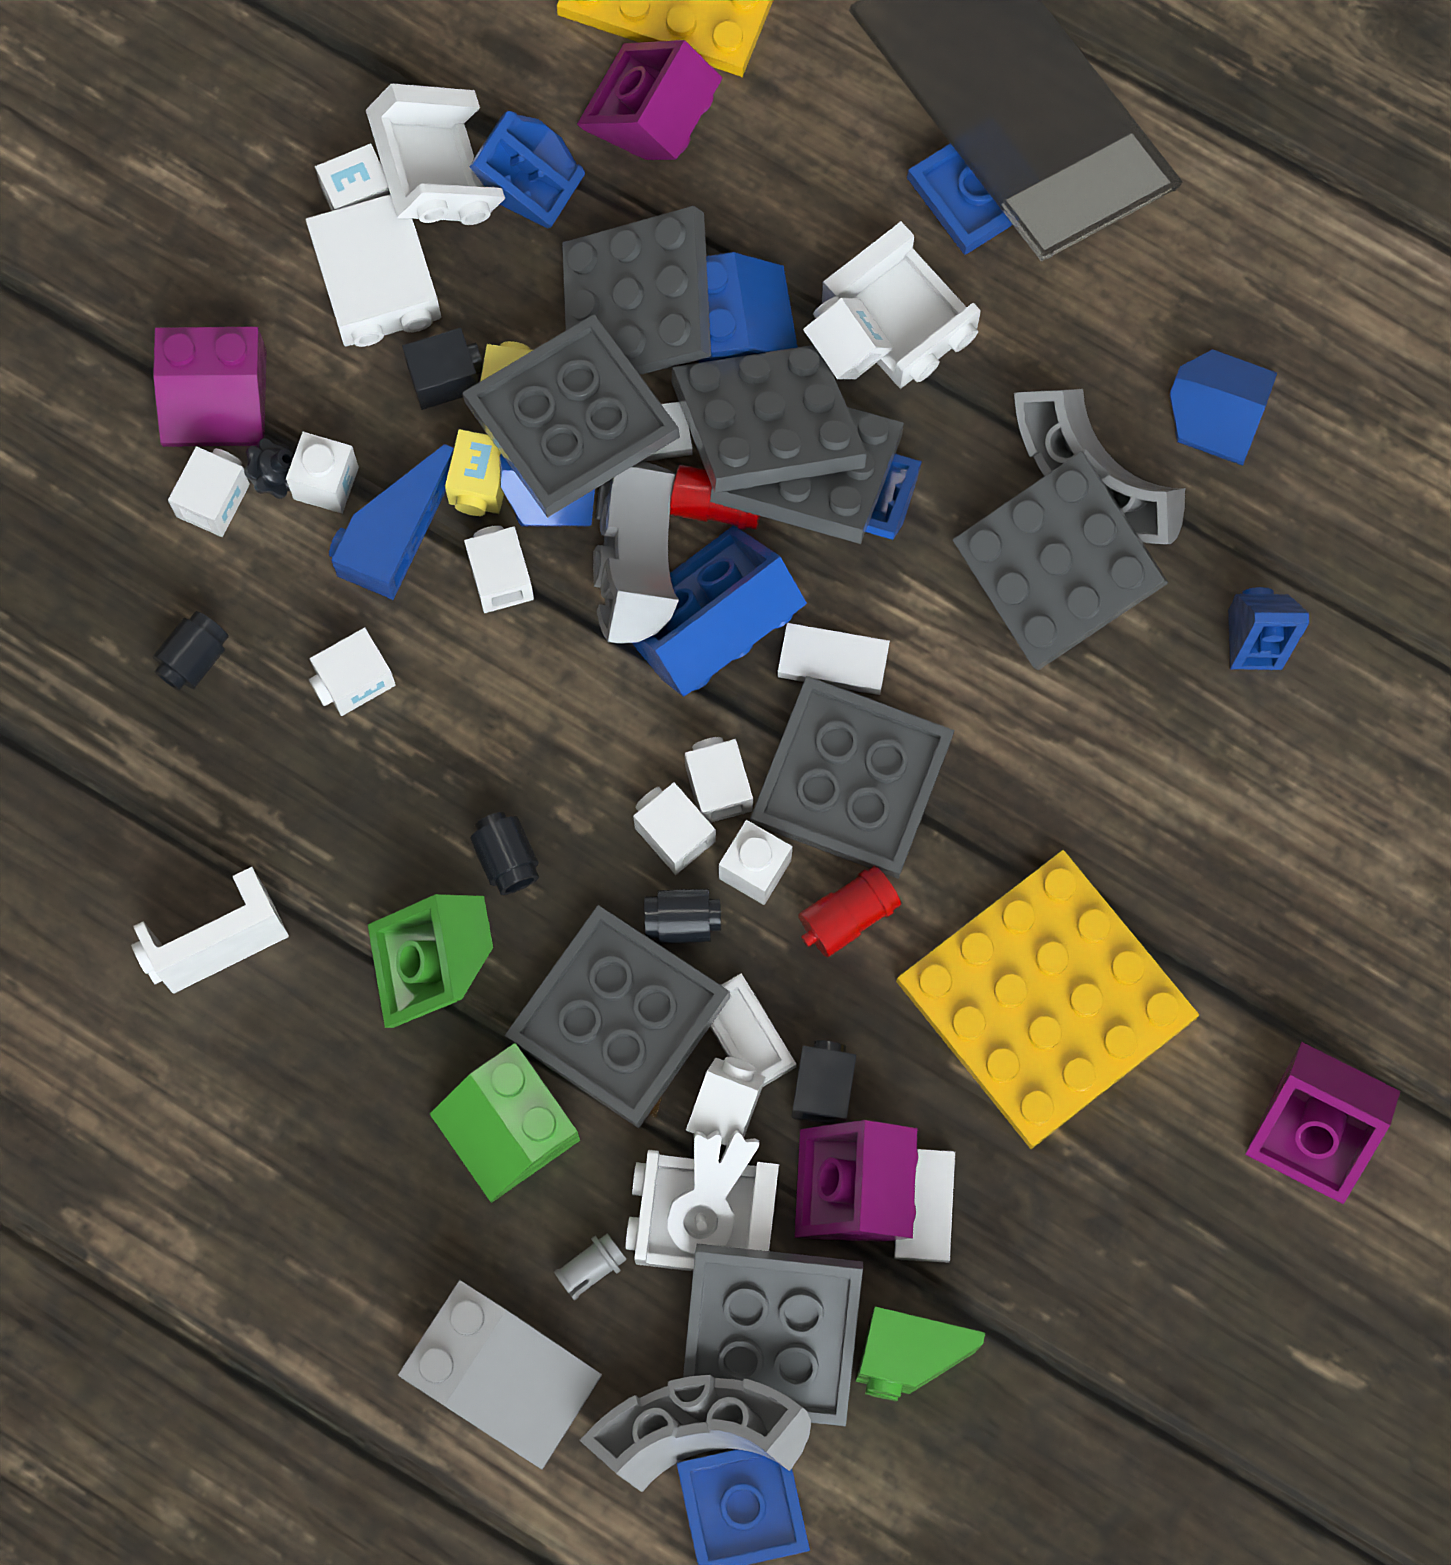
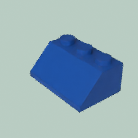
M733 525L670 572L673 590L679 599L672 618L657 634L632 644L661 680L684 697L691 691L705 686L710 681L711 676L729 662L746 655L751 650L753 644L770 631L787 624L793 617V614L805 606L807 602L782 558Z

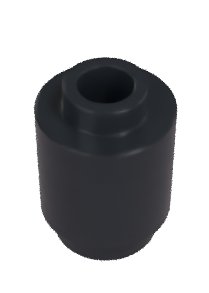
M195 611L190 619L183 618L153 655V659L159 664L154 672L164 682L178 691L184 685L195 689L225 651L222 645L229 638V635L209 617L199 611Z
M497 812L481 819L475 824L477 831L471 835L470 841L490 885L497 886L501 895L520 891L539 879L536 870L539 862L517 816L506 817L504 812Z
M709 888L658 890V896H645L646 937L649 939L659 938L660 944L711 942V931H721L720 899H710Z

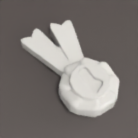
M735 1130L721 1161L718 1162L722 1140L720 1132L714 1131L706 1136L700 1131H695L694 1187L673 1199L667 1217V1230L680 1250L695 1254L697 1243L724 1246L729 1242L735 1224V1215L726 1197L757 1151L759 1140L755 1138L745 1140L739 1130Z

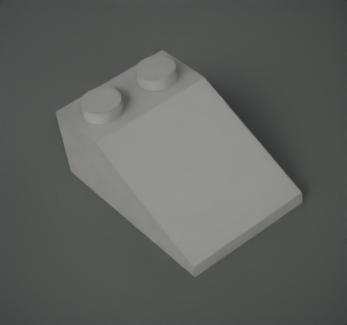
M459 1280L398 1376L543 1470L602 1377V1374L500 1305Z

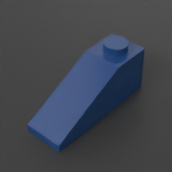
M446 444L441 446L356 512L347 529L341 527L336 532L330 546L329 556L332 557L331 561L337 577L394 600L446 492L445 484L454 451L453 447Z
M1249 588L1244 590L1242 594H1236L1228 609L1230 669L1282 670L1309 625V612L1289 594H1274V591L1270 588Z

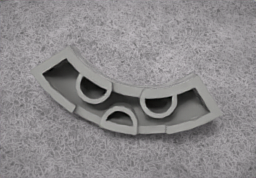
M1083 389L1014 393L1016 416L1022 439L1029 456L1034 457L1044 476L1079 452H1083L1142 542L1172 544L1178 538L1185 510V488H1171L1147 482L1134 476L1114 461L1105 451L1091 427L1085 407Z
M640 461L599 486L595 519L600 520V532L604 535V546L597 545L593 551L594 587L601 588L602 598H605V605L599 604L597 608L599 624L607 642L612 643L640 642L657 634L672 618L679 601L671 583L668 562L670 503L676 474L668 469L644 461Z
M711 1375L689 1376L668 1381L667 1387L655 1390L641 1398H638L636 1395L628 1398L595 1423L580 1441L617 1475L643 1492L655 1478L674 1464L699 1453L713 1450L738 1449L754 1452L770 1458L790 1471L807 1443L810 1435L811 1419L807 1411L795 1401L764 1384L749 1379L740 1381L714 1378Z

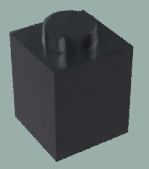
M461 328L402 345L421 410L463 398L462 392L478 383L476 374L482 373L483 369L481 355L476 342L466 344Z
M817 1040L814 1041V1047L803 1046L792 1118L832 1125L846 1123L857 1054L846 1053V1045L832 1041Z

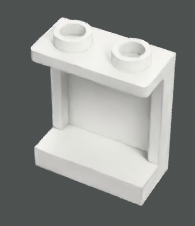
M391 83L366 109L397 218H414L424 223L452 220L461 221L465 225H474L488 219L490 212L505 199L502 188L483 187L481 181L469 167L474 160V154L464 123L480 108L475 90Z
M391 194L306 218L344 346L353 344L360 347L373 345L382 340L384 335L402 330L405 332L421 331L429 327L433 321L441 318L438 299L413 219L397 218Z
M902 221L823 281L822 303L833 297L860 299L894 348L881 358L877 364L900 389L913 379L918 383L927 378L938 367V359L949 350L953 349L955 352H958L970 344L978 334L977 327L981 312L975 303L966 307L913 249L914 235Z
M253 867L232 876L246 904L237 910L163 946L144 921L133 926L140 941L132 944V949L145 974L149 973L154 984L163 981L174 994L289 937L266 888Z
M648 1150L646 1163L636 1162L632 1195L642 1196L640 1217H629L626 1237V1249L635 1250L636 1265L687 1271L694 1270L695 1254L680 1250L667 1230V1217L671 1202L680 1194L694 1187V1159L660 1155L659 1151ZM757 1162V1166L747 1165L726 1197L735 1215V1224L730 1240L724 1245L725 1247L769 1251L779 1164Z

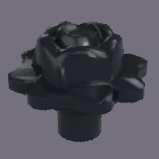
M263 438L258 441L257 446L247 448L248 463L244 474L250 479L256 492L260 494L270 493L277 499H282L287 495V491H290L286 477L294 454L286 444H275L269 439Z

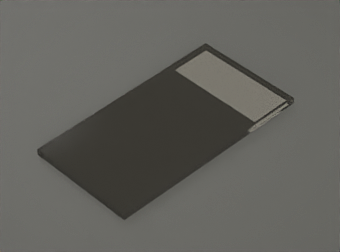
M860 0L851 4L850 13L1041 262L1052 258L1053 255L1164 195L1176 191L1183 183L1041 0Z

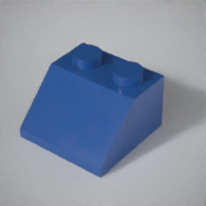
M735 252L706 256L711 357L696 360L697 363L798 348L784 266Z

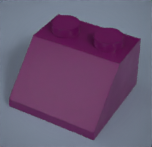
M685 40L624 43L577 125L584 131L642 159L676 160L689 145L690 135L701 115L711 106L714 99L713 94L723 77Z
M259 327L155 328L153 377L162 447L257 446L258 441L265 438L267 350Z
M1301 1042L1275 1089L1245 1155L1344 1204L1391 1125L1400 1091Z
M861 1120L800 1129L795 1238L877 1242L912 1239L913 1224L916 1217L914 1201L916 1167L918 1164V1128Z

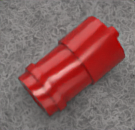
M679 465L672 491L670 515L703 522L711 520L736 525L738 529L743 530L747 528L757 529L760 520L759 515L710 502L712 485L706 469Z
M874 866L868 871L864 869L857 874L856 879L835 893L830 892L798 914L806 930L801 939L807 947L815 944L820 952L828 958L860 937L862 931L881 918L891 916L894 910L902 905L901 900L888 878L878 867Z

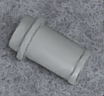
M608 1233L600 1239L595 1235L591 1238L594 1244L563 1267L554 1271L573 1300H576L581 1293L612 1270L616 1274L619 1273L621 1270L618 1266L627 1260Z

